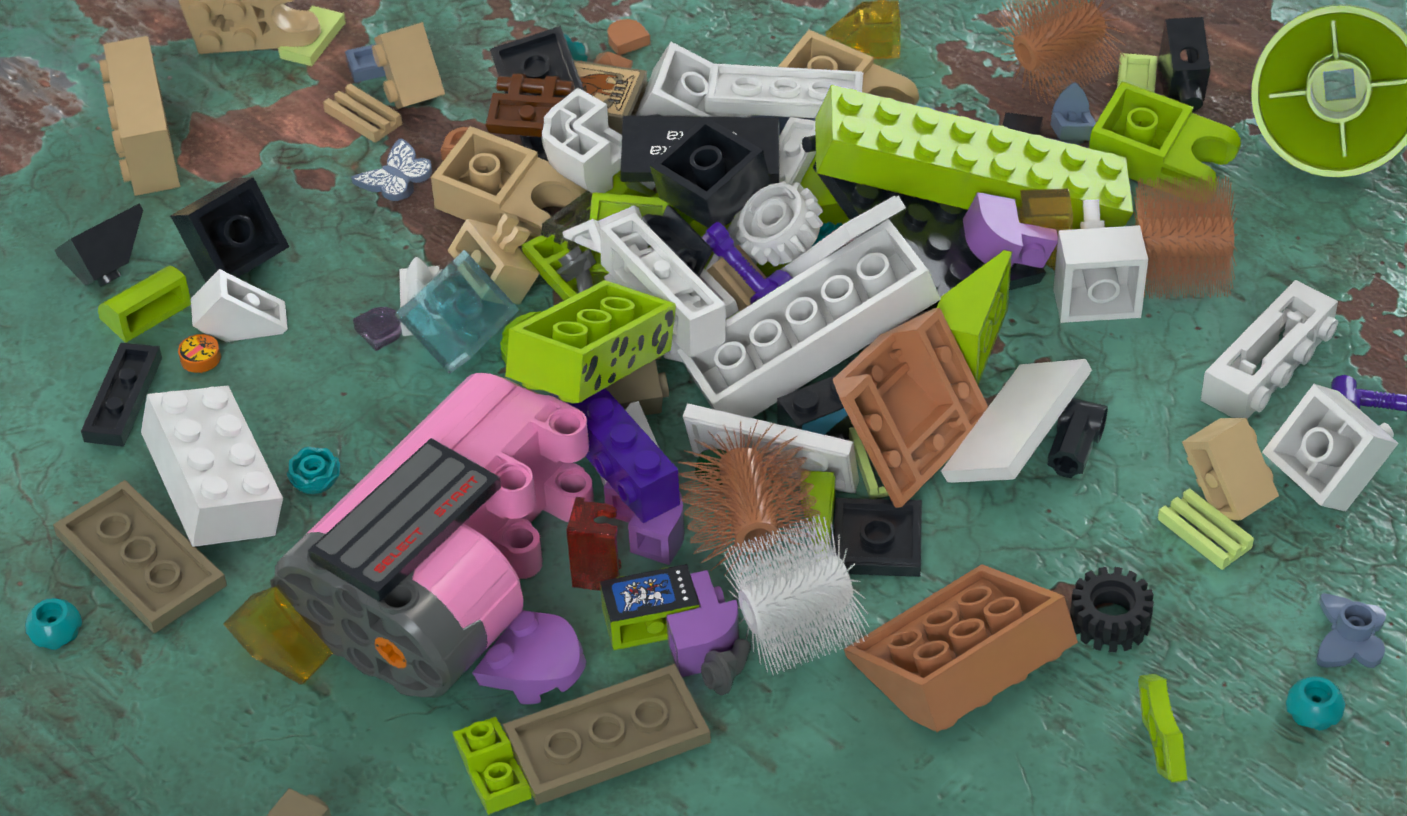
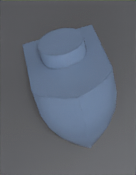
M1073 82L1063 90L1055 101L1050 125L1059 140L1069 144H1082L1084 140H1090L1091 131L1096 121L1089 112V102L1086 94L1076 82Z

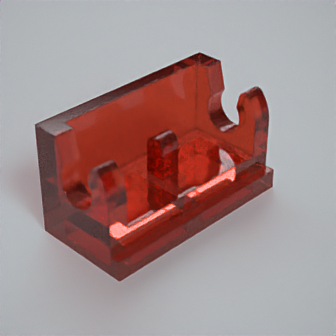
M575 497L566 529L573 588L600 591V581L620 576L619 569L622 568L621 560L618 558L617 526L608 523L599 524L594 521L599 516L617 517V509L610 504L588 502L583 497Z

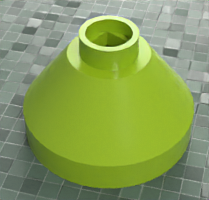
M1348 4L1327 5L1311 9L1287 22L1265 46L1257 62L1252 79L1251 97L1253 113L1266 142L1282 159L1308 173L1326 177L1359 175L1378 168L1391 160L1407 145L1406 32L1394 21L1377 11ZM1353 69L1356 96L1327 100L1323 72Z

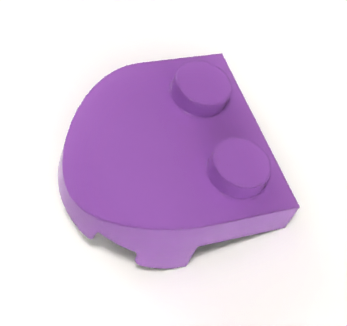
M522 610L495 644L487 651L485 657L472 673L480 686L514 691L520 704H537L541 702L540 694L556 687L561 692L568 690L583 673L586 666V658L583 654L582 645L568 621L553 614Z

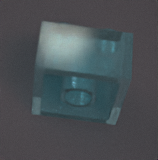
M463 250L433 276L394 315L441 366L451 374L471 359L519 309L474 259Z

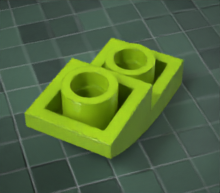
M496 716L484 721L475 722L468 727L452 732L466 770L488 815L532 799L529 783L513 756L511 743Z

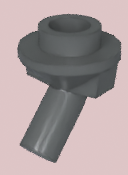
M577 246L558 259L562 267L556 270L557 273L566 282L576 278L578 293L593 286L589 268L596 261L590 249L582 252Z
M737 639L731 651L719 653L713 650L706 653L704 663L701 666V675L705 685L719 695L729 693L735 676L739 675L745 667L751 650V644L745 639Z

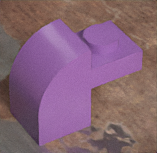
M978 192L963 218L967 244L974 255L985 264L1005 250L1012 252L1011 267L1013 263L1043 268L1058 243L1056 229L1019 223L1015 199Z
M606 482L604 486L606 515L628 522L630 552L670 565L679 551L685 535L681 494L679 506L642 523L628 505L623 503L609 483Z
M708 570L690 574L699 602V608L666 615L668 644L674 663L682 677L701 673V666L704 663L706 653L713 650L719 653L731 651L735 640L739 639L737 600L725 602L721 587H713Z

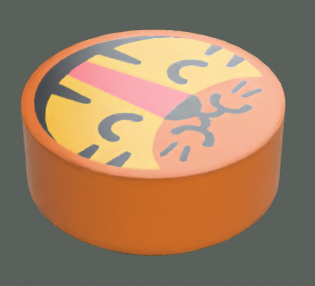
M192 335L183 340L178 348L181 365L189 372H207L216 367L221 359L219 344L210 335Z

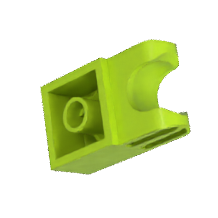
M1121 81L1091 131L1089 148L1126 157L1129 178L1135 181L1139 180V182L1141 178V183L1143 179V184L1146 183L1148 185L1149 182L1150 186L1151 177V187L1153 181V187L1155 188L1156 180V189L1158 177V189L1160 178V190L1162 187L1163 191L1164 187L1165 191L1166 182L1167 192L1168 177V193L1169 180L1171 188L1173 180L1174 193L1175 177V196L1176 181L1179 197L1180 188L1182 192L1183 182V199L1184 177L1186 195V180L1189 189L1190 179L1191 193L1192 176V196L1193 184L1194 191H1196L1197 182L1199 192L1200 182L1201 204V176L1202 197L1203 181L1206 191V179L1208 193V176L1209 194L1211 177L1212 193L1213 182L1215 193L1216 182L1218 186L1215 171L1201 162H1211L1219 165L1228 164L1237 156L1241 148V139L1238 133L1231 127L1192 113V106Z

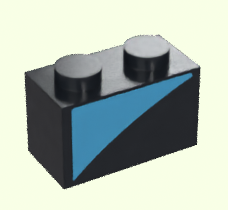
M837 375L777 398V424L848 440L849 428L854 426L835 388L833 378Z

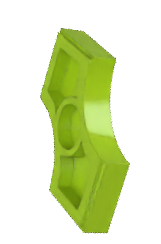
M1157 674L1140 675L1138 685L1142 722L1150 735L1157 773L1170 782L1187 781L1183 733L1179 730L1173 716L1166 679Z

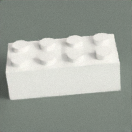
M229 386L147 394L141 433L192 547L275 536L283 497Z

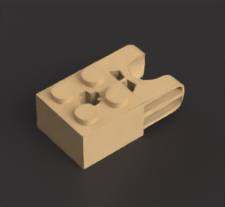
M178 0L199 54L279 48L280 46H307L312 44L321 33L318 18L313 12L294 10L284 4L294 0Z
M811 30L806 32L778 66L863 72L862 92L884 98H892L896 101L916 105L919 101L918 89L910 79L874 64V57Z
M472 126L467 129L431 176L434 207L463 220L471 219L498 226L504 213L516 215L519 219L516 226L527 228L530 232L525 242L556 229L552 216L543 211V208L557 206L574 209L587 195V190L562 176L548 161L538 158V152Z

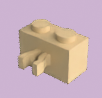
M423 22L384 33L374 38L376 45L372 46L373 56L377 66H383L387 77V81L383 82L384 91L389 103L394 102L396 109L445 95Z
M508 213L503 214L498 226L466 219L450 245L448 252L484 297L520 305L539 275V271L518 247L527 240L530 232L527 228L516 226L519 222L518 217Z
M1220 418L1182 441L1188 455V463L1193 467L1197 477V484L1202 488L1207 502L1230 520H1242L1279 496L1273 482L1272 471L1264 461L1257 444L1256 433L1249 425L1247 418Z

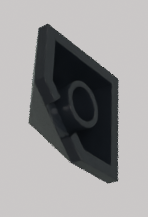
M140 203L74 236L54 250L60 260L85 286L97 280L99 286L102 287L121 276L118 269L129 263L143 209Z

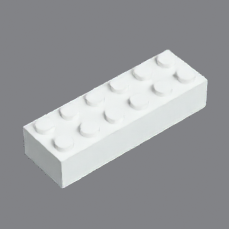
M887 219L727 319L725 343L691 358L682 349L677 350L712 409L752 418L775 404L777 398L799 389L872 343L879 335L901 325L941 300L927 267L891 221Z

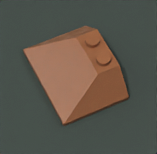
M934 308L879 335L833 378L838 396L895 508L902 507L951 458L988 408L940 308Z

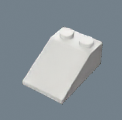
M670 42L654 67L636 116L659 114L661 116L751 117V115L705 112V100L711 64L713 63L673 42Z

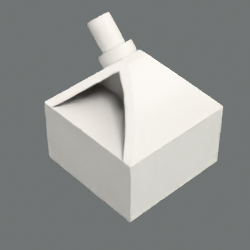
M1084 200V222H1080V229L1059 230L1053 290L1060 323L1141 318L1148 256L1140 225L1105 228L1104 220L1100 221L1099 200Z
M1313 384L1262 453L1319 505L1347 511L1399 443L1393 439L1394 433L1388 424L1383 423L1378 426L1339 391Z

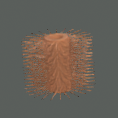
M1028 0L1027 7L1025 4L1023 8L1021 2L1019 4L1024 18L1019 14V7L1017 6L1015 9L1019 15L1020 23L1011 7L1012 14L1010 13V15L1015 19L1017 26L1008 14L1007 16L1013 25L1010 26L1009 22L1006 25L1013 31L1015 36L1011 33L1010 35L1007 34L1014 38V41L1009 37L1007 38L1013 42V45L1008 46L1013 47L1015 53L1006 54H1016L1013 57H1017L1016 61H1019L1021 64L1018 69L1020 70L1021 66L1025 68V81L1026 70L1027 74L1029 73L1030 95V71L1033 76V89L1034 84L1036 88L1035 82L1037 78L1040 94L1041 91L1043 93L1045 86L1047 95H1050L1045 85L1046 81L1049 83L1048 75L1052 79V83H1054L1053 87L1049 83L1050 92L1051 90L1055 92L1054 85L1056 91L1058 89L1056 78L1058 86H1061V81L1058 79L1059 76L1062 79L1063 87L1064 84L1066 87L1068 86L1067 81H1065L1066 79L1068 83L1070 82L1069 78L1072 82H1075L1074 78L1076 79L1077 76L1078 79L1079 73L1081 75L1082 72L1089 80L1090 76L1093 78V71L1090 67L1092 66L1094 70L1095 65L1099 72V65L1101 66L1102 64L1103 66L1104 64L1098 50L1102 53L1107 65L1108 61L1106 58L1108 59V57L1103 53L1101 47L1106 51L1109 58L1111 55L1107 52L1103 42L1112 53L1111 49L1113 48L1107 44L1103 37L1117 50L1118 48L1109 40L1112 38L1105 35L1107 33L1113 37L1106 32V28L1116 30V28L1106 26L1105 21L1117 19L1104 20L1105 17L1102 14L1106 11L1103 13L1099 11L1101 3L1097 8L1095 0L1094 4H1092L1091 0H1089L1090 3L1087 0H1080V4L1079 0H1056L1058 5L1055 0H1052L1054 8L1051 0H1047L1050 7L1046 5L1045 0H1042L1045 4L1044 10L1041 0H1037V2L1035 0L1033 2L1030 0L1029 2ZM1025 11L1028 13L1029 19L1026 17ZM1095 55L1099 57V62L1095 59ZM1086 56L1088 57V59H1089V61H1090V63H1089V64H1090V67H1089V65L1087 64L1088 61L1086 60ZM1073 63H1075V65L1077 66V69H1076V70L1078 71V74L1076 73V71H1075V69H1074L1075 67H1074ZM1061 69L1063 70V72H1064V74H1065V76H1064V77H1065V80H1064V78L1062 77L1063 74L1061 73ZM1039 76L1043 82V90L1040 85Z
M1192 176L1191 193L1190 179L1189 189L1186 180V195L1184 177V204L1183 182L1182 192L1180 188L1179 201V189L1177 191L1176 181L1175 197V177L1174 193L1173 180L1172 188L1169 180L1168 193L1167 177V202L1166 182L1165 193L1163 187L1162 200L1160 178L1158 198V177L1157 192L1156 180L1155 188L1152 181L1151 191L1150 177V198L1148 182V198L1146 186L1145 199V185L1143 198L1142 179L1141 200V178L1140 192L1138 180L1135 226L1140 225L1148 256V273L1146 274V281L1148 279V283L1146 285L1145 282L1148 295L1149 284V299L1150 274L1151 296L1152 280L1154 291V278L1156 288L1157 276V296L1159 280V299L1160 285L1161 297L1162 286L1165 295V282L1167 298V272L1168 295L1169 278L1172 294V276L1174 293L1176 279V299L1177 283L1179 296V285L1182 294L1183 280L1184 298V271L1185 293L1186 280L1189 294V284L1192 291L1193 278V298L1194 282L1195 296L1196 284L1199 294L1200 279L1201 298V270L1202 291L1203 280L1205 293L1206 282L1209 289L1210 277L1211 298V280L1213 294V282L1216 292L1217 277L1218 297V269L1219 290L1221 279L1222 293L1223 280L1226 287L1227 276L1228 298V278L1230 292V276L1232 284L1231 266L1234 275L1231 257H1233L1235 262L1233 251L1235 248L1234 236H1236L1234 235L1236 220L1233 223L1232 219L1234 209L1231 216L1232 201L1230 207L1231 184L1228 205L1229 177L1228 190L1226 192L1225 176V193L1223 179V193L1220 184L1219 197L1218 176L1217 203V182L1216 193L1214 182L1212 193L1211 177L1209 194L1208 176V193L1206 179V191L1203 181L1202 197L1201 176V204L1200 182L1199 192L1197 182L1196 191H1194L1193 184L1192 196Z
M740 421V448H738L735 431L736 449L726 430L733 450L731 448L730 451L710 433L727 453L723 452L724 455H722L704 442L700 444L714 451L721 459L693 453L712 463L678 462L702 469L684 473L709 472L698 474L678 473L681 476L707 475L685 476L694 480L679 484V488L691 491L689 493L693 495L702 494L690 497L702 496L697 499H681L688 501L684 503L692 505L689 507L691 510L701 507L704 509L696 511L705 510L698 513L686 510L685 512L687 513H684L687 516H698L689 517L699 521L696 523L691 521L693 524L706 522L698 524H707L700 527H694L698 525H687L689 530H700L692 531L697 532L696 536L703 537L713 534L709 537L696 539L709 538L708 540L696 541L705 542L698 549L706 548L704 546L715 540L720 541L711 545L722 542L720 545L705 549L716 548L707 556L708 559L733 542L735 543L732 548L734 546L736 548L739 544L743 554L742 547L744 545L745 551L748 552L746 545L749 549L751 548L749 540L753 552H756L753 546L754 542L757 552H759L758 545L760 550L762 549L759 543L762 540L764 550L768 553L765 543L769 539L772 547L771 539L773 536L774 544H776L774 535L778 541L777 536L780 532L778 528H783L784 526L785 532L788 530V533H790L789 524L801 523L800 520L808 523L806 518H800L810 515L795 517L794 515L819 512L809 509L807 506L803 507V505L812 503L808 502L812 500L799 502L800 500H806L802 498L813 496L807 495L804 492L798 493L803 490L793 491L806 487L813 489L810 486L814 487V485L799 480L801 478H798L804 476L800 474H810L806 472L809 470L799 468L802 465L801 463L795 462L799 460L806 462L805 460L792 458L800 450L794 448L791 449L794 451L775 458L776 455L788 452L779 453L794 438L767 451L780 435L778 434L757 451L758 445L768 430L766 429L761 439H758L755 447L753 441L752 448H749L755 431L754 428L751 438L749 432L747 447H745L743 434L742 447ZM781 446L780 448L776 449L775 451H773V452L770 453L769 455H767V456H765L764 458H762V457L764 456V454H766V453L772 451L773 449H775V448ZM785 455H788V456H786V457H784V458H782V459H780V460H776V459H778V458H780V457H783V456H785ZM795 462V463H792V464L783 466V465L786 464V463ZM695 464L717 465L719 468ZM699 482L705 483V484L690 485V484L699 483ZM691 486H700V487H692V488H683V487H691ZM808 502V503H805V504H802V505H796V504H799V503ZM804 511H815V512L800 513V512H804ZM726 556L715 567L726 560Z

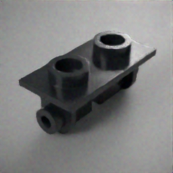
M667 205L663 215H644L642 220L700 277L713 251L707 242L670 205Z

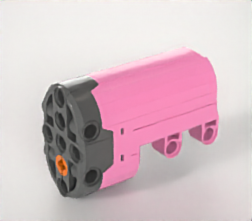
M475 373L468 376L275 565V576L270 580L272 590L281 600L282 604L285 605L295 621L311 637L325 646L329 653L344 657L345 660L351 662L363 674L375 676L393 685L400 694L429 698L442 696L522 612L523 596L519 579L533 577L541 570L543 564L540 535L531 522L542 510L568 523H581L593 515L595 505L592 479L583 467L573 463L584 458L589 451L587 418L585 414L553 396L541 395L497 375ZM430 438L499 476L501 488L381 602H378L310 560L309 549Z

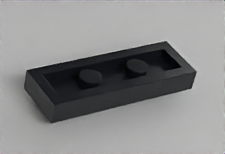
M120 342L81 429L85 443L124 447L162 360L159 346Z

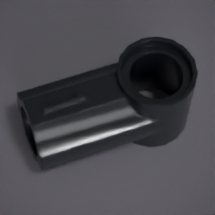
M1072 398L1058 418L1057 434L1048 455L1047 465L1052 467L1057 475L1072 478L1074 475L1083 474L1094 442L1099 443L1106 424L1108 406Z

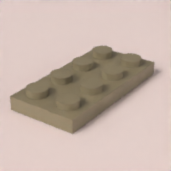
M126 480L53 524L56 536L154 634L227 586L225 575L196 547H192L190 541Z
M675 664L503 724V729L511 743L515 760L529 783L531 795L536 805L711 743L710 730Z

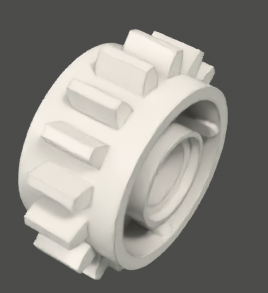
M782 181L781 183L771 184L760 189L746 202L741 211L739 221H737V226L741 232L736 237L742 244L741 248L751 259L755 258L760 265H764L767 261L773 266L792 262L810 249L818 238L819 229L823 225L818 216L823 212V209L817 203V198L808 188L804 189L798 182L791 186L786 181Z

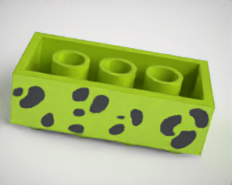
M604 280L510 328L505 377L521 382L528 389L544 390L558 395V398L564 402H582L584 399L671 351L676 304Z

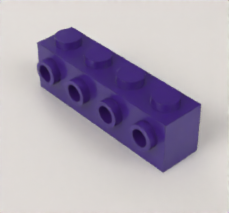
M606 388L584 399L582 402H565L582 411L587 418L589 451L585 457L642 523L680 505L678 469ZM550 393V396L559 399L558 395Z

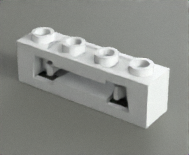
M636 213L600 227L601 265L621 286L676 304L672 339L690 358L725 343L726 305ZM647 243L650 244L655 250L653 251L652 248H648ZM696 291L699 296H694L693 298L689 293ZM701 298L707 303L706 305H704V306H702V307H701Z
M1295 280L1205 371L1201 401L1232 418L1248 419L1255 411L1261 412L1269 402L1271 394L1278 387L1284 388L1288 384L1294 370L1300 364L1305 365L1310 361L1316 347L1322 341L1327 342L1331 339L1338 326V320L1335 319L1338 301ZM1285 329L1283 333L1284 338L1278 343L1279 334ZM1262 360L1261 368L1255 373L1256 365Z

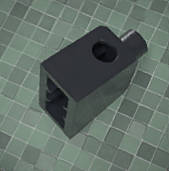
M1203 17L1165 19L1157 62L1163 93L1167 98L1192 106V112L1199 110L1203 106L1210 76V59ZM1185 49L1187 53V61H1183L1180 56V53Z

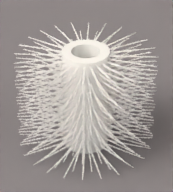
M826 521V536L821 524L826 544L823 540L819 524L818 531L821 541L817 535L815 525L814 527L812 526L814 535L811 527L810 533L808 525L807 528L805 526L810 538L809 542L805 531L803 533L802 529L800 535L803 542L800 541L798 532L795 540L790 532L791 546L787 535L784 538L782 536L786 547L785 550L780 536L777 543L774 535L776 544H774L772 536L771 542L775 553L772 551L770 542L768 544L766 541L765 546L768 551L766 554L762 540L761 542L759 541L766 561L763 558L762 549L760 550L759 545L758 551L762 561L758 555L756 545L754 548L757 557H755L749 540L751 547L748 550L750 561L746 555L745 548L743 549L748 566L745 563L744 555L741 556L745 568L739 557L738 549L735 548V551L738 555L740 566L733 551L732 555L736 561L739 573L732 557L731 560L738 578L730 562L729 565L736 579H734L730 571L729 573L740 590L738 591L732 584L738 592V597L734 596L739 600L740 607L738 608L741 609L744 616L739 624L745 619L748 625L746 639L749 628L752 631L753 652L755 633L759 659L758 643L760 642L766 665L762 648L763 644L770 668L771 664L766 648L772 665L775 667L771 652L779 670L780 666L774 649L777 652V658L779 657L781 665L782 659L777 651V646L782 655L784 665L786 661L783 657L782 649L785 654L786 650L783 642L789 654V657L786 654L788 663L791 657L788 644L793 652L794 659L796 658L794 651H798L794 639L799 648L800 655L802 652L799 642L805 653L807 650L809 652L806 644L807 641L812 655L813 653L815 655L811 644L813 643L817 653L816 647L818 648L819 644L816 636H818L821 646L823 645L825 648V636L828 645L830 643L829 636L833 646V640L836 645L837 639L833 632L834 629L838 639L839 637L841 639V636L843 638L841 630L844 632L845 638L847 636L846 629L847 631L849 629L851 635L852 633L854 635L849 620L852 622L857 636L856 642H859L856 632L857 628L851 613L859 631L858 623L861 625L862 623L854 607L861 616L862 614L852 597L863 608L853 595L855 594L853 591L860 596L862 595L852 588L851 581H861L850 579L848 571L855 564L848 570L844 565L847 548L843 561L840 559L839 536L838 556H836L833 530L832 549ZM804 537L807 541L809 550L807 549V546L805 544ZM797 538H798V540H799L801 550H800V548L798 547ZM786 541H787V543H788V545H789V548H790V551H791L792 556H791L790 553H789V550H788L787 545H786ZM793 541L795 542V544H796V546H797L798 552H797V550H796V548H795V546H794ZM780 544H781V547H782V551H783L784 556H783L782 553H781ZM775 545H776L777 549H778L779 552H780V556H779V554H778V552H777V550H776V548H775ZM768 546H769V548L771 549V552H772L774 561L772 560V557H771V555H770ZM750 550H751V552H752V554H753V556H754L756 566H755V564H754V562H753V559H752V557H751ZM834 620L836 621V624L838 626L839 633L837 632ZM828 625H829V627H830V629H831V631H832V633H833V636L831 635V633H830V631H829V629H828ZM817 627H818V629H819V631H820V633H821L823 643H822V641H821V639H820V636H819ZM811 632H812V634H813V636H814V638H815V640H816V644H815L814 640L812 639ZM800 634H801V636H802V638H803V640H804L806 650H805V648H804V646H803V643H802Z

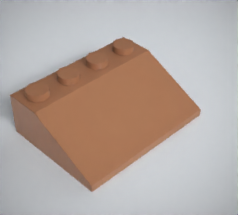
M981 564L863 637L864 641L861 638L858 643L854 642L853 645L851 644L844 648L846 657L910 720L935 732H939L955 725L959 718L976 707L988 704L995 695L1004 689L1022 682L1029 673L1043 664L1058 659L1062 652L1078 643L1063 595Z

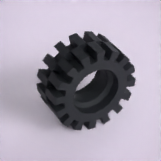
M1100 567L1098 576L1091 570L1085 573V580L1079 578L1072 592L1070 617L1075 634L1081 633L1080 641L1087 645L1091 640H1094L1093 649L1101 651L1103 644L1109 645V652H1117L1118 645H1122L1124 651L1132 649L1133 641L1137 645L1141 644L1144 641V635L1148 636L1154 606V595L1152 589L1147 590L1148 583L1144 579L1136 582L1137 574L1129 571L1127 576H1123L1122 568L1114 567V574H1108L1107 567ZM1104 603H1113L1124 607L1128 612L1113 616L1104 614L1095 607Z

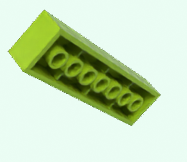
M835 85L830 86L815 118L817 174L967 210L978 192L1015 199L1019 222L1056 229L1057 231L1080 229V222H1084V200H1099L1100 221L1104 220L1105 228L1126 226L1134 213L1126 157L1118 156L1114 153L1085 148L1077 144H1069L1045 138L1041 135H1033L1004 126L973 120L965 116H956L928 107H920L896 101L892 98H884Z

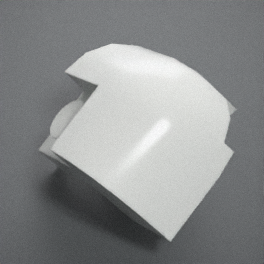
M577 88L552 107L544 116L542 130L543 147L549 164L562 176L590 193H605L613 188L612 176L621 169L622 135L608 127L607 104Z

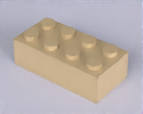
M148 36L103 44L106 59L99 60L103 82H108L103 83L107 104L110 106L107 108L112 130L114 129L112 136L116 153L119 154V158H126L119 160L123 181L132 182L135 196L180 187L163 99Z

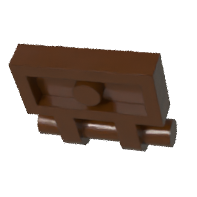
M513 73L512 77L498 76L496 83L497 91H505L508 94H492L486 120L488 133L542 137L544 116L552 107L564 99L560 98L559 95L568 96L574 91V82L562 81L558 76H546L545 79L527 78L526 74ZM525 93L542 94V95H541V96H532V95H525Z

